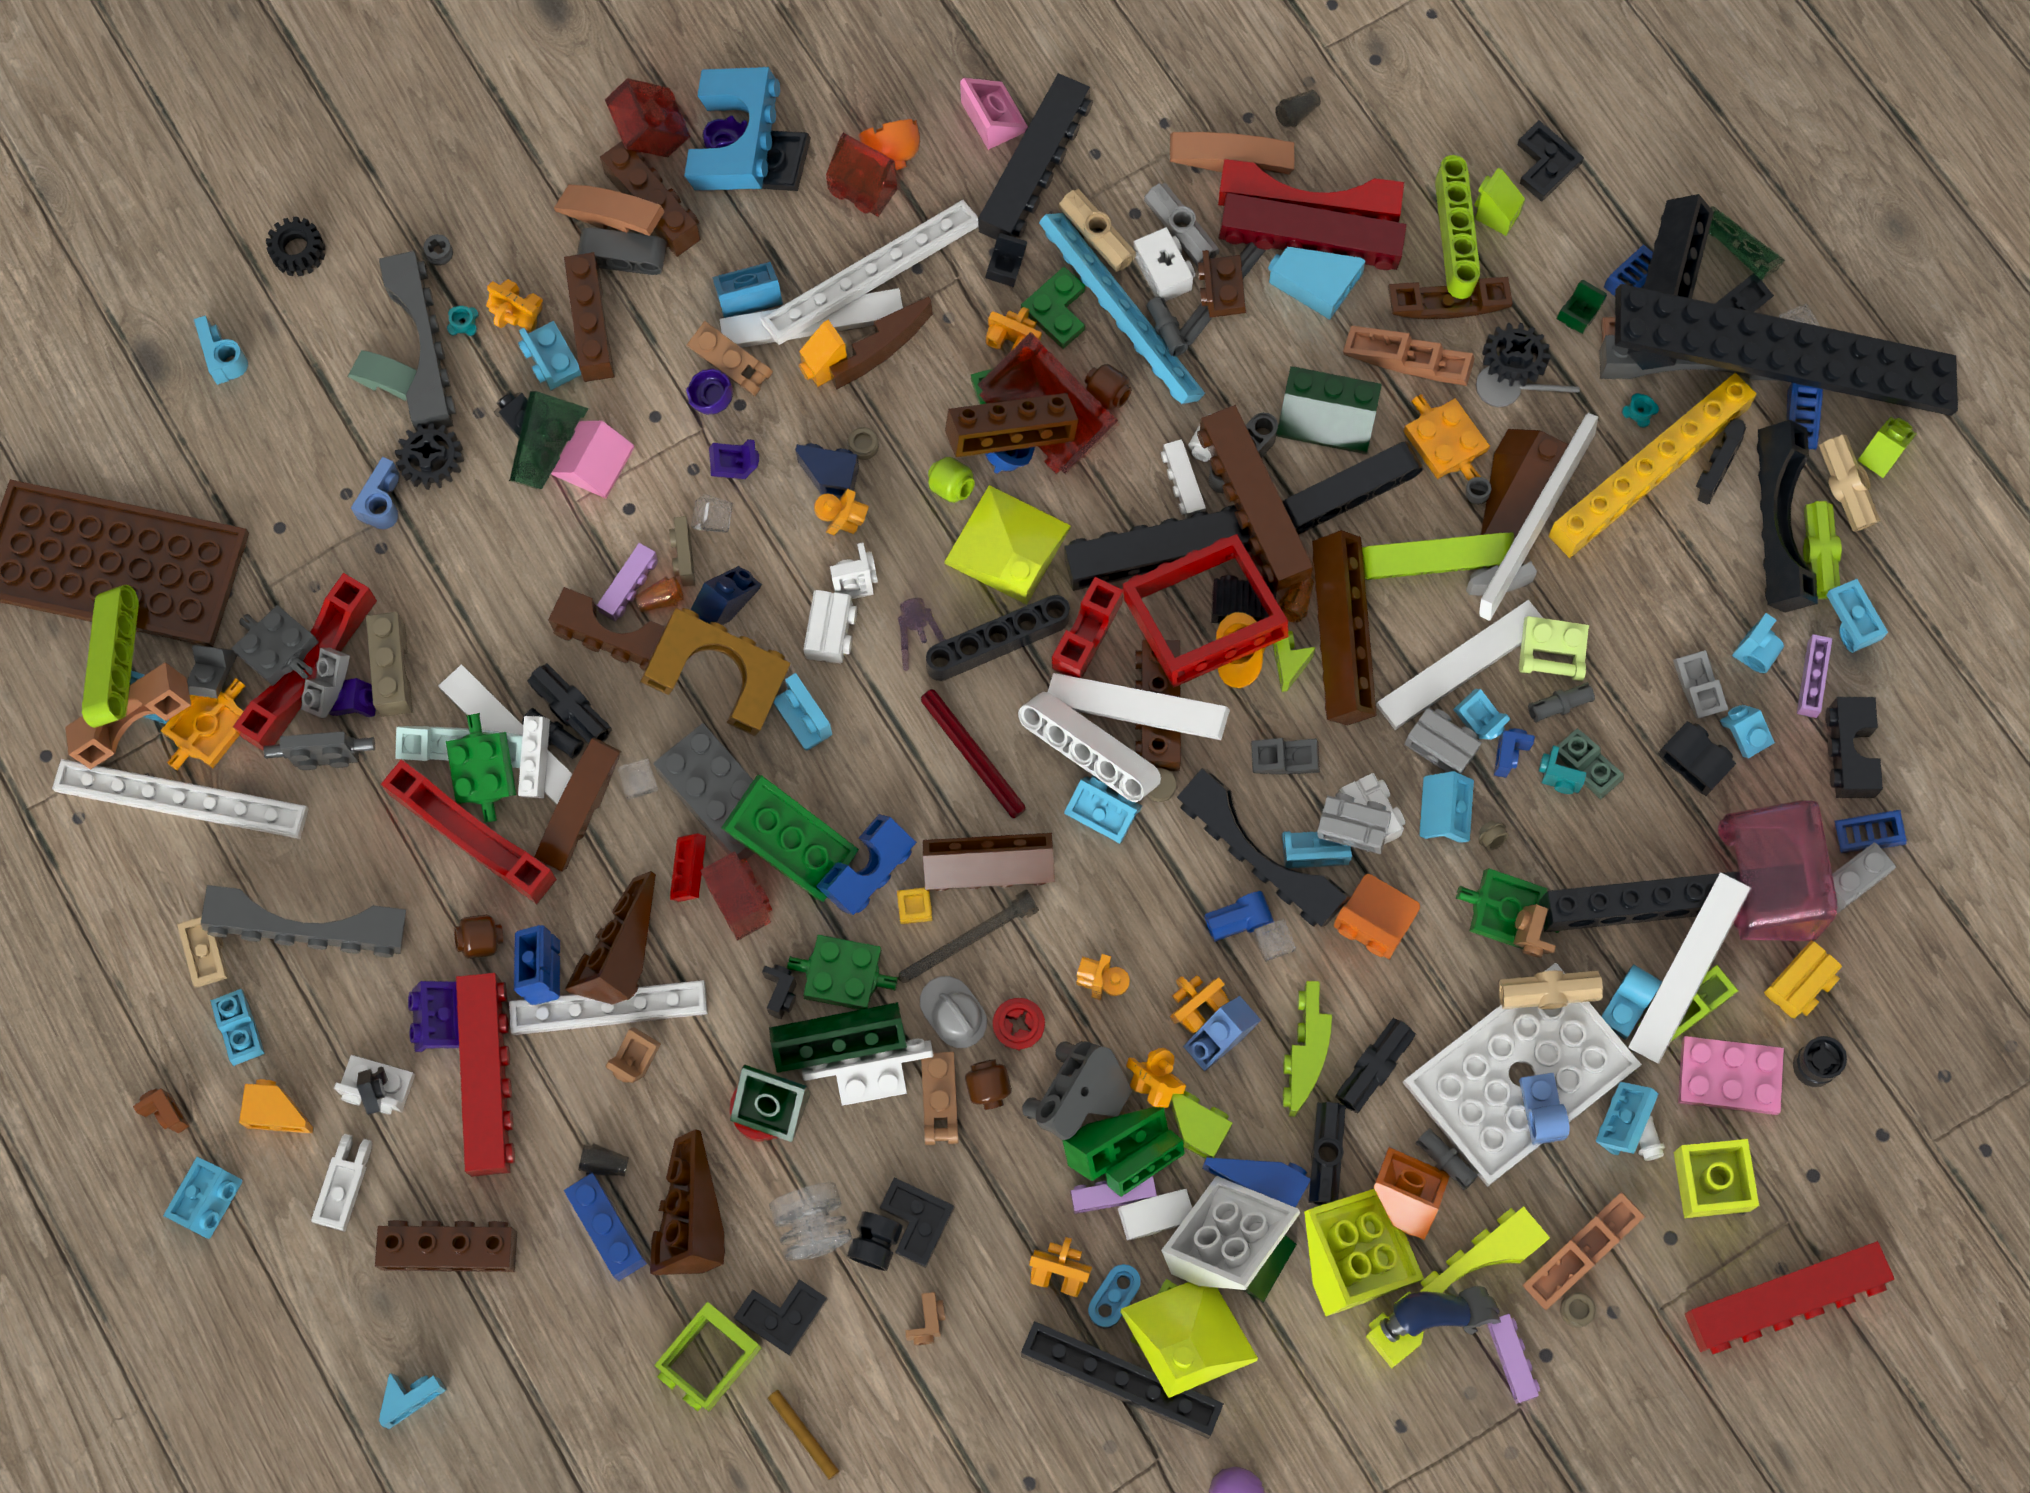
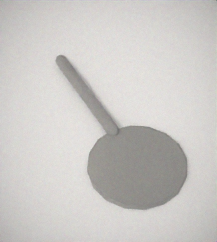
M1490 366L1480 372L1476 381L1477 394L1481 400L1494 407H1506L1514 403L1520 396L1521 389L1580 392V387L1526 384V386L1522 387L1519 381H1515L1513 386H1509L1508 379H1504L1499 383L1497 381L1499 376L1497 373L1493 375L1488 374Z

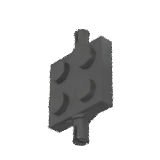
M276 605L259 622L255 621L249 614L243 615L248 622L242 617L240 618V625L249 632L231 649L268 683L274 686L284 675L293 670L303 679L309 677L304 670L309 675L312 674V668L303 660L307 653L319 642L314 635L282 608Z
M344 731L280 736V745H264V757L266 759L288 758L300 770H315L320 765L345 768L349 766V763H359V751H375L374 737L351 738Z

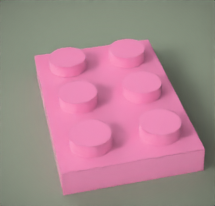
M1684 1036L1681 1047L1678 1103L1772 1115L1780 1114L1784 1048Z

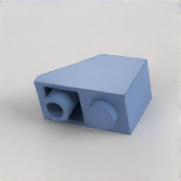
M1238 996L1220 1007L1183 1047L1200 1067L1206 1071L1241 1042L1261 1019L1241 996Z

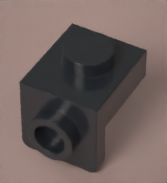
M999 233L985 278L1014 287L1027 241Z
M509 392L496 403L499 407L494 411L495 415L501 417L519 441H523L545 422L523 393L513 395Z
M776 964L773 968L764 966L762 970L764 978L777 983L767 1006L768 1013L771 1016L782 1019L785 1012L790 1013L795 1003L796 994H793L797 985L796 980L791 976L792 971Z

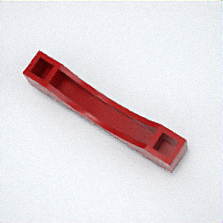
M1224 159L1218 205L1224 206L1226 194L1231 193L1399 223L1404 182L1374 178L1363 185L1344 191L1330 193L1309 192L1278 182L1261 170L1255 163Z
M345 573L340 576L325 597L320 613L310 631L319 643L307 653L303 660L312 668L311 675L304 670L309 676L306 679L316 678L320 648H332L341 652L377 602L369 587ZM294 670L284 675L274 686L270 685L249 703L233 728L244 740L264 751V745H275L302 707L305 679Z
M402 759L381 783V786L389 796L536 905L557 880L551 869L483 824Z

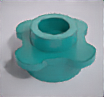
M457 306L449 310L450 324L447 326V331L450 335L466 333L468 336H472L477 332L475 320L479 314L475 308Z
M1635 393L1631 397V403L1623 408L1622 414L1625 418H1631L1636 421L1639 427L1645 428L1649 426L1652 415L1658 413L1659 406L1651 397Z

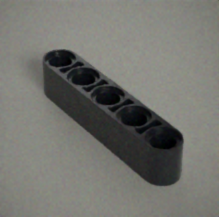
M1407 441L1401 442L1282 502L1299 535L1415 478L1423 471V466Z
M1060 595L1048 596L935 644L929 648L926 654L927 673L934 680H947L1055 634L1068 625L1069 602ZM1058 609L1062 611L1063 615L1059 618H1052L1048 615V611ZM1024 621H1030L1035 626L1031 630H1023L1019 627V624ZM1000 633L1006 639L997 643L992 641L990 637L993 634ZM970 645L974 646L977 651L972 655H966L961 649ZM936 658H945L948 664L944 667H936L932 662Z

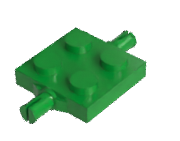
M480 713L466 715L470 734L461 739L446 741L455 802L457 804L468 802L481 804L484 823L497 821L494 802L502 797L516 795L506 732L494 734L482 732Z
M1488 868L1483 871L1480 887L1477 891L1459 886L1456 892L1458 893L1456 894V899L1473 904L1474 913L1470 932L1524 949L1513 944L1517 932L1515 927L1516 918L1524 907L1539 905V900L1546 894L1548 888Z
M817 935L814 952L809 957V960L790 956L787 965L789 970L806 973L807 981L803 994L804 999L857 1010L869 1008L871 996L877 987L896 991L898 977L879 974L878 964L882 951L880 946Z

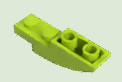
M1306 981L1304 991H1298V1010H1303V1023H1298L1297 1042H1301L1303 1045H1292L1290 1055L1284 1054L1283 1074H1289V1087H1283V1107H1289L1288 1117H1295L1309 1098L1323 1068L1329 1047L1332 1014H1319L1320 981Z

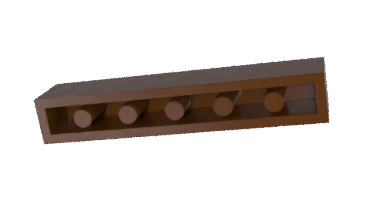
M1236 405L1201 418L1200 430L1197 431L1199 442L1204 449L1208 447L1212 456L1210 458L1211 467L1216 475H1221L1225 483L1222 487L1228 502L1233 501L1237 508L1235 512L1237 522L1241 529H1247L1250 536L1248 539L1250 549L1255 557L1259 555L1263 563L1261 570L1268 584L1272 583L1277 592L1311 578L1313 565Z
M1340 530L1312 541L1318 606L1317 618L1323 667L1322 678L1325 691V711L1327 720L1348 726L1377 716L1362 541L1360 536Z

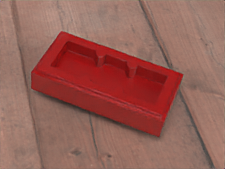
M696 833L677 838L670 900L681 902L699 898L701 875L704 870L705 835Z

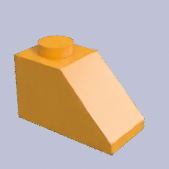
M829 319L821 324L799 351L802 362L799 364V368L807 380L812 378L817 387L831 380L829 367L847 359L845 342Z
M258 1079L256 1084H245L239 1119L241 1125L247 1129L313 1133L312 1124L288 1094L276 1086L275 1081Z

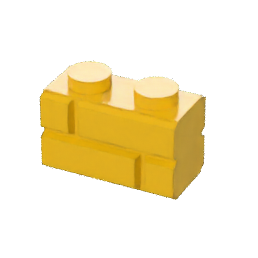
M1811 940L1764 992L1765 996L1776 1005H1779L1780 1009L1791 1018L1795 1019L1801 1012L1807 1016L1819 1003L1815 998L1822 989L1828 993L1839 981L1840 978L1836 973L1842 966L1815 941Z

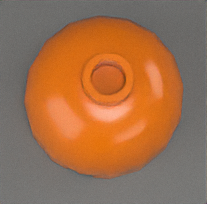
M912 119L882 124L883 127L877 129L876 133L872 127L859 134L865 156L877 166H888L889 171H896L907 167L906 161L916 155L921 142L917 120L913 121Z

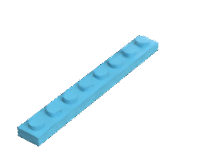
M1063 213L1045 214L1039 224L1045 230L1046 237L1056 244L1063 253L1064 260L1078 272L1082 283L1093 291L1098 298L1099 304L1115 319L1117 327L1127 334L1134 343L1135 350L1144 356L1152 366L1153 373L1164 381L1170 389L1171 396L1181 404L1199 401L1205 394L1203 389L1176 356L1170 355L1164 340L1157 334L1150 322Z

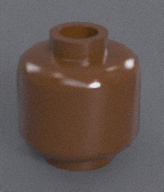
M1104 364L1098 369L1092 368L1085 378V383L1087 384L1086 396L1106 410H1111L1115 407L1121 408L1128 400L1132 388L1129 387V377L1110 364Z
M487 914L462 918L459 926L454 927L457 952H462L467 959L494 955L498 944L503 943L501 924L495 925L492 916Z
M996 1059L971 1065V1071L965 1075L971 1102L976 1105L983 1104L985 1110L1003 1106L1002 1099L1007 1098L1012 1092L1006 1066L997 1064Z

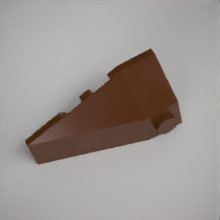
M1507 430L1493 455L1489 481L1491 493L1486 501L1480 535L1512 532L1514 533L1515 540L1569 444L1541 430Z
M650 871L632 879L613 908L612 913L615 915V918L603 929L600 928L595 936L599 940L598 944L590 956L585 953L583 954L565 988L566 991L611 1005L629 1000L635 995L639 987L637 982L643 972L656 878L655 873Z
M695 1129L676 1138L674 1141L666 1175L667 1181L670 1182V1187L666 1199L660 1201L658 1210L663 1212L659 1231L653 1232L651 1240L650 1274L653 1275L703 1274L724 1264L725 1232L700 1130Z

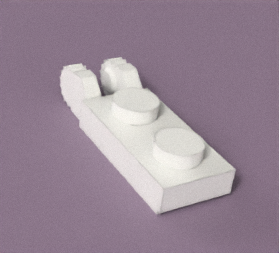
M348 1134L342 1136L335 1158L332 1157L311 1219V1222L341 1231H346L367 1168L365 1165L368 1162L372 1149V1141L364 1139L359 1146L355 1162L346 1161L353 1144V1137Z

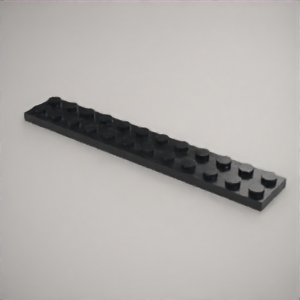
M1620 284L1615 289V346L1949 416L1958 411L1956 355Z

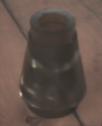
M1314 90L1283 99L1275 109L1277 119L1284 127H1296L1321 104V100Z
M595 1143L592 1146L584 1144L578 1171L586 1172V1175L593 1173L595 1176H625L629 1157Z

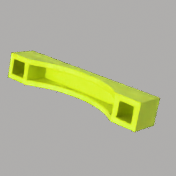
M1524 1206L1517 1212L1510 1208L1497 1219L1500 1226L1492 1233L1486 1228L1471 1240L1475 1245L1465 1254L1460 1249L1446 1261L1449 1268L1439 1275L1435 1270L1420 1282L1423 1289L1419 1292L1443 1293L1452 1283L1480 1268L1503 1263L1520 1264L1547 1242L1550 1237ZM1410 1291L1407 1292V1293H1406L1403 1297H1401L1398 1301H1400L1402 1298H1404L1406 1295L1410 1294L1411 1292H1410ZM1383 1312L1368 1325L1372 1331L1366 1335V1338L1388 1365L1393 1368L1422 1344L1424 1331L1417 1336H1411L1410 1334L1400 1335L1398 1341L1391 1342L1385 1336L1380 1326L1381 1320L1384 1318L1389 1319Z

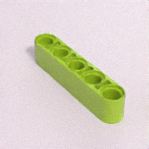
M1448 155L1442 160L1435 178L1446 284L1448 292L1453 297L1465 299L1472 295L1480 277V264L1468 166L1462 157Z
M1496 533L1362 547L1365 580L1475 570L1483 567L1492 568L1496 565L1499 567L1514 542V533Z
M122 585L102 592L95 598L82 701L83 718L93 728L123 719L127 713L139 607L138 596L129 585Z

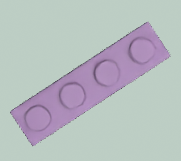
M638 543L597 604L599 613L615 622L624 615L629 601L632 602L634 600L637 589L640 585H644L647 580V574L658 563L655 551Z
M1812 634L1808 640L1797 714L1817 718L1821 713L1832 638Z
M1153 1176L1122 1197L1107 1186V1181L1096 1182L1095 1186L1092 1187L1078 1185L1074 1187V1190H1071L1074 1214L1127 1205L1157 1196Z
M1510 1314L1500 1316L1501 1323H1488L1487 1325L1515 1404L1538 1397L1540 1387L1537 1380L1532 1378L1530 1372L1533 1371L1530 1360L1524 1356L1525 1346L1521 1338L1518 1339L1516 1333L1518 1327L1515 1319L1511 1318Z

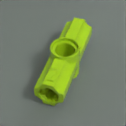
M1816 501L1806 504L1804 507L1806 537L1803 543V557L1805 563L1809 564V568L1816 574L1818 599H1828L1826 596L1828 591L1840 586L1838 563L1841 560L1842 546L1840 537L1836 536L1833 504L1827 503V501Z

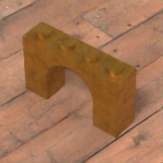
M675 608L640 682L669 695L674 689L688 658L706 650L721 652L736 663L742 678L740 694L726 723L756 736L763 726L791 663L784 660L785 656L775 650L769 649L765 651L756 647V642L748 637L739 636L738 638L727 633L728 629L719 623L711 622L708 624L698 619L699 615L692 610L686 608L679 610Z

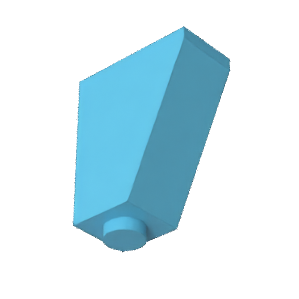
M1287 246L1282 255L1276 254L1268 267V270L1271 271L1269 283L1330 320L1363 275L1366 261L1360 257Z

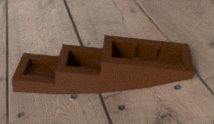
M929 296L874 321L875 334L853 343V356L829 367L831 380L836 390L862 377L890 358L919 331L933 315L932 301Z
M595 737L590 740L548 823L534 856L536 859L561 872L567 869L577 842L585 835L594 810L600 807L622 751Z

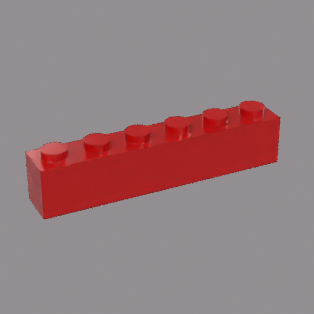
M496 973L456 976L465 1172L471 1177L510 1173V1163H515V1148L513 1143H509L508 1131L513 1130L514 1122L512 1111H507V1098L512 1097V1085L510 1078H506L505 1066L510 1065L509 1047L504 1046V1034L509 1032L507 1014L502 1012V1002L507 1001L506 983L501 982Z
M1876 1241L1686 1312L1684 1315L1699 1351L1703 1352L1710 1349L1712 1355L1732 1348L1730 1345L1732 1340L1742 1338L1743 1343H1747L1762 1337L1761 1330L1773 1326L1776 1332L1794 1325L1792 1318L1804 1314L1805 1319L1809 1320L1825 1313L1823 1307L1835 1303L1838 1309L1856 1302L1854 1295L1866 1291L1867 1296L1871 1297L1887 1291L1885 1284L1895 1280L1879 1242Z

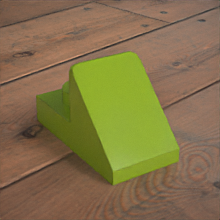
M1292 630L1288 631L1289 637L1272 644L1281 692L1290 689L1314 657L1316 649L1315 647L1292 650L1295 649Z

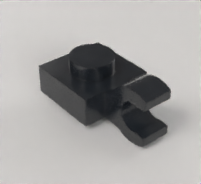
M382 1066L378 1067V1071L374 1074L371 1069L358 1073L357 1088L367 1115L379 1112L381 1110V1099L385 1098L383 1085L387 1083L388 1078Z

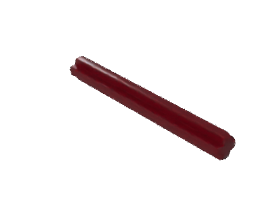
M934 689L924 693L921 696V702L1011 818L1020 816L1026 810L1025 804Z

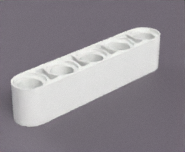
M1041 692L1019 709V720L1026 729L1126 799L1138 802L1160 784V773L1153 764L1052 694Z

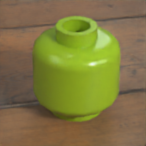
M945 457L933 463L928 471L929 489L948 502L955 503L964 500L970 496L974 489L975 481L972 470L953 457Z

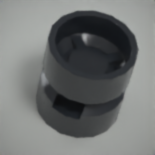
M1828 1036L1816 1037L1809 1041L1795 1055L1793 1061L1794 1073L1803 1084L1810 1087H1822L1840 1075L1845 1069L1847 1063L1846 1051L1842 1044L1834 1038Z
M863 1211L857 1226V1231L860 1235L857 1238H853L847 1257L865 1266L887 1271L893 1257L890 1247L898 1243L903 1225L881 1215Z

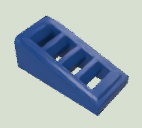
M1643 244L1607 278L1604 288L1615 296V289L1620 284L1627 285L1621 280L1622 277L1634 287L1644 288L1649 265L1641 257L1644 256L1651 262L1653 251ZM1637 263L1644 270H1646L1647 273L1644 274L1642 271L1636 268L1634 264ZM1630 270L1637 277H1639L1640 280L1637 281L1634 277L1627 273V271Z
M1791 383L1787 390L1786 421L1792 420L1795 422V419L1810 420L1811 424H1798L1806 427L1807 432H1810V437L1808 436V449L1816 450L1818 447L1823 389ZM1797 406L1809 407L1811 411L1797 410Z
M1901 810L1835 821L1841 853L1863 851L1874 842L1880 848L1906 845L1907 842ZM1886 822L1892 823L1894 833L1892 837L1887 835ZM1878 823L1880 839H1875L1872 824ZM1865 825L1868 841L1861 840L1859 826ZM1846 827H1852L1855 843H1848Z

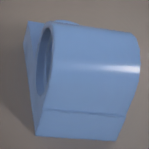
M382 456L351 507L357 520L378 529H388L398 519V510L387 494L389 491L394 490L399 480L400 473L393 461ZM381 506L387 507L383 513L374 514L377 508Z
M1554 1072L1521 1077L1519 1083L1532 1145L1566 1140L1570 1131L1569 1119L1564 1104H1560Z

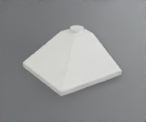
M1216 1176L1161 1251L1171 1274L1197 1286L1246 1290L1297 1219L1300 1211L1298 1208Z

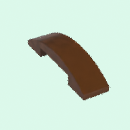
M1508 277L1479 278L1472 295L1465 299L1453 297L1448 292L1447 286L1420 287L1419 282L1388 285L1392 314L1407 318L1450 319L1470 317L1503 310L1513 305Z

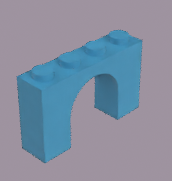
M769 67L704 69L701 71L697 96L707 111H745L749 113V123L744 134L731 145L722 148L688 150L684 176L694 190L762 189L763 179L768 173L767 153L772 147L771 128L772 124L776 121L775 102L776 97L780 95L779 80L775 78Z

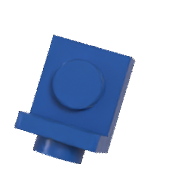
M1522 729L1504 730L1498 740L1494 776L1506 778L1512 768L1516 769L1519 759V750L1517 749L1529 751L1534 744L1535 736L1528 735L1527 731Z

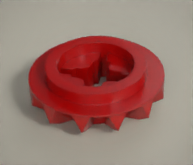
M1012 998L997 1008L993 1017V1030L996 1038L1005 1047L1019 1051L1033 1047L1042 1038L1045 1019L1037 1004L1025 998ZM1026 1013L1024 1024L1030 1031L1019 1029L1017 1033L1015 1032L1012 1035L1013 1024L1009 1019L1018 1020Z

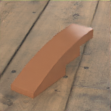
M1172 132L1170 134V162L1222 173L1224 159L1252 162L1260 169L1290 174L1294 170V142L1234 133Z
M568 184L554 207L556 212L601 229H607L610 226L626 233L632 229L648 236L651 235L664 214L661 205L636 196L609 189Z
M1351 326L1343 350L1345 356L1403 374L1463 386L1468 384L1475 360L1473 353L1445 350L1441 343L1413 340L1410 333Z
M1621 1192L1522 1286L1547 1310L1646 1216Z

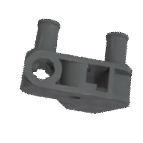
M1065 1041L1057 1046L1055 1052L1056 1058L1061 1060L1060 1062H1063V1065L1042 1101L1032 1097L1028 1098L1022 1106L1023 1115L1029 1119L1036 1120L1041 1129L1052 1132L1061 1140H1067L1076 1134L1088 1113L1118 1117L1132 1093V1089L1111 1049L1087 1041H1081L1076 1045Z

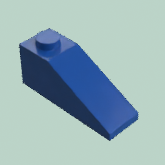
M1206 1158L1202 1168L1214 1176H1219L1295 1208L1311 1181L1306 1176L1307 1171L1291 1162L1289 1165H1286L1282 1162Z

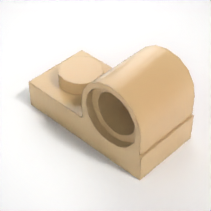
M202 917L177 924L192 983L196 988L228 978L221 948L224 947L223 938L210 936L207 934L208 931L202 930Z

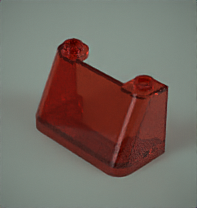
M1032 332L977 384L983 390L979 396L987 404L1067 393L1078 418L1074 441L1038 446L1048 456L1044 462L1056 475L1060 471L1066 475L1120 425L1119 421L1108 410L1103 408L1102 404L1079 383L1050 351L1048 352Z

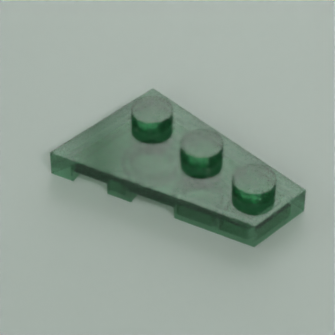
M1714 206L1710 207L1714 213L1708 234L1716 237L1756 276L1763 280L1781 267L1785 259Z
M530 391L509 481L533 489H542L559 461V454L567 441L571 440L576 432L574 428L580 418H584L589 408L538 391Z

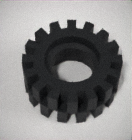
M293 217V222H290L288 218L283 219L285 224L282 226L279 222L274 224L276 232L270 229L268 232L270 238H266L268 246L266 249L274 265L282 273L286 271L289 276H293L294 271H296L298 277L304 276L303 270H307L309 274L314 272L311 266L315 265L318 268L321 265L319 259L324 260L325 254L323 250H326L316 226L313 223L310 224L305 218L301 222L299 217ZM294 239H304L307 242L306 248L298 254L289 255L285 252L286 245Z

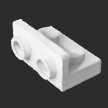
M863 542L857 544L860 560L847 559L838 562L834 566H830L835 593L849 594L852 599L874 595L872 583L878 582L872 551L865 552Z
M351 1055L341 1084L336 1083L334 1090L342 1095V1101L359 1106L362 1099L357 1088L358 1073L371 1069L374 1074L378 1071V1067L382 1066L388 1081L383 1085L385 1098L381 1099V1110L379 1112L391 1114L392 1110L403 1112L415 1074Z

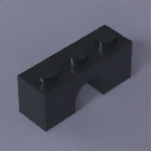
M1836 697L1826 709L1825 714L1826 725L1831 727V738L1828 740V755L1833 757L1834 769H1831L1830 785L1832 788H1835L1836 798H1875L1883 790L1880 758L1861 756L1854 748L1853 739L1857 737H1870L1878 728L1876 697Z

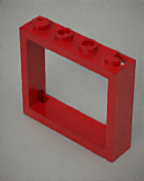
M1237 534L1228 538H1220L1208 547L1201 550H1193L1171 563H1163L1155 570L1143 575L1133 576L1122 584L1124 601L1173 688L1289 637L1288 620ZM1235 558L1269 617L1175 658L1142 598Z

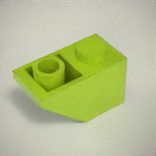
M1497 168L1492 177L1488 175L1485 177L1478 190L1480 194L1474 204L1478 208L1475 220L1507 236L1521 214L1525 198L1502 169Z
M1890 417L1857 461L1884 478L1917 433L1912 430V426L1907 421L1901 418L1894 419Z
M1184 1091V1094L1173 1093L1170 1105L1180 1138L1184 1143V1148L1204 1159L1215 1158L1232 1127V1122L1228 1120L1229 1115L1216 1107H1211L1210 1110L1198 1104L1199 1098L1187 1091Z

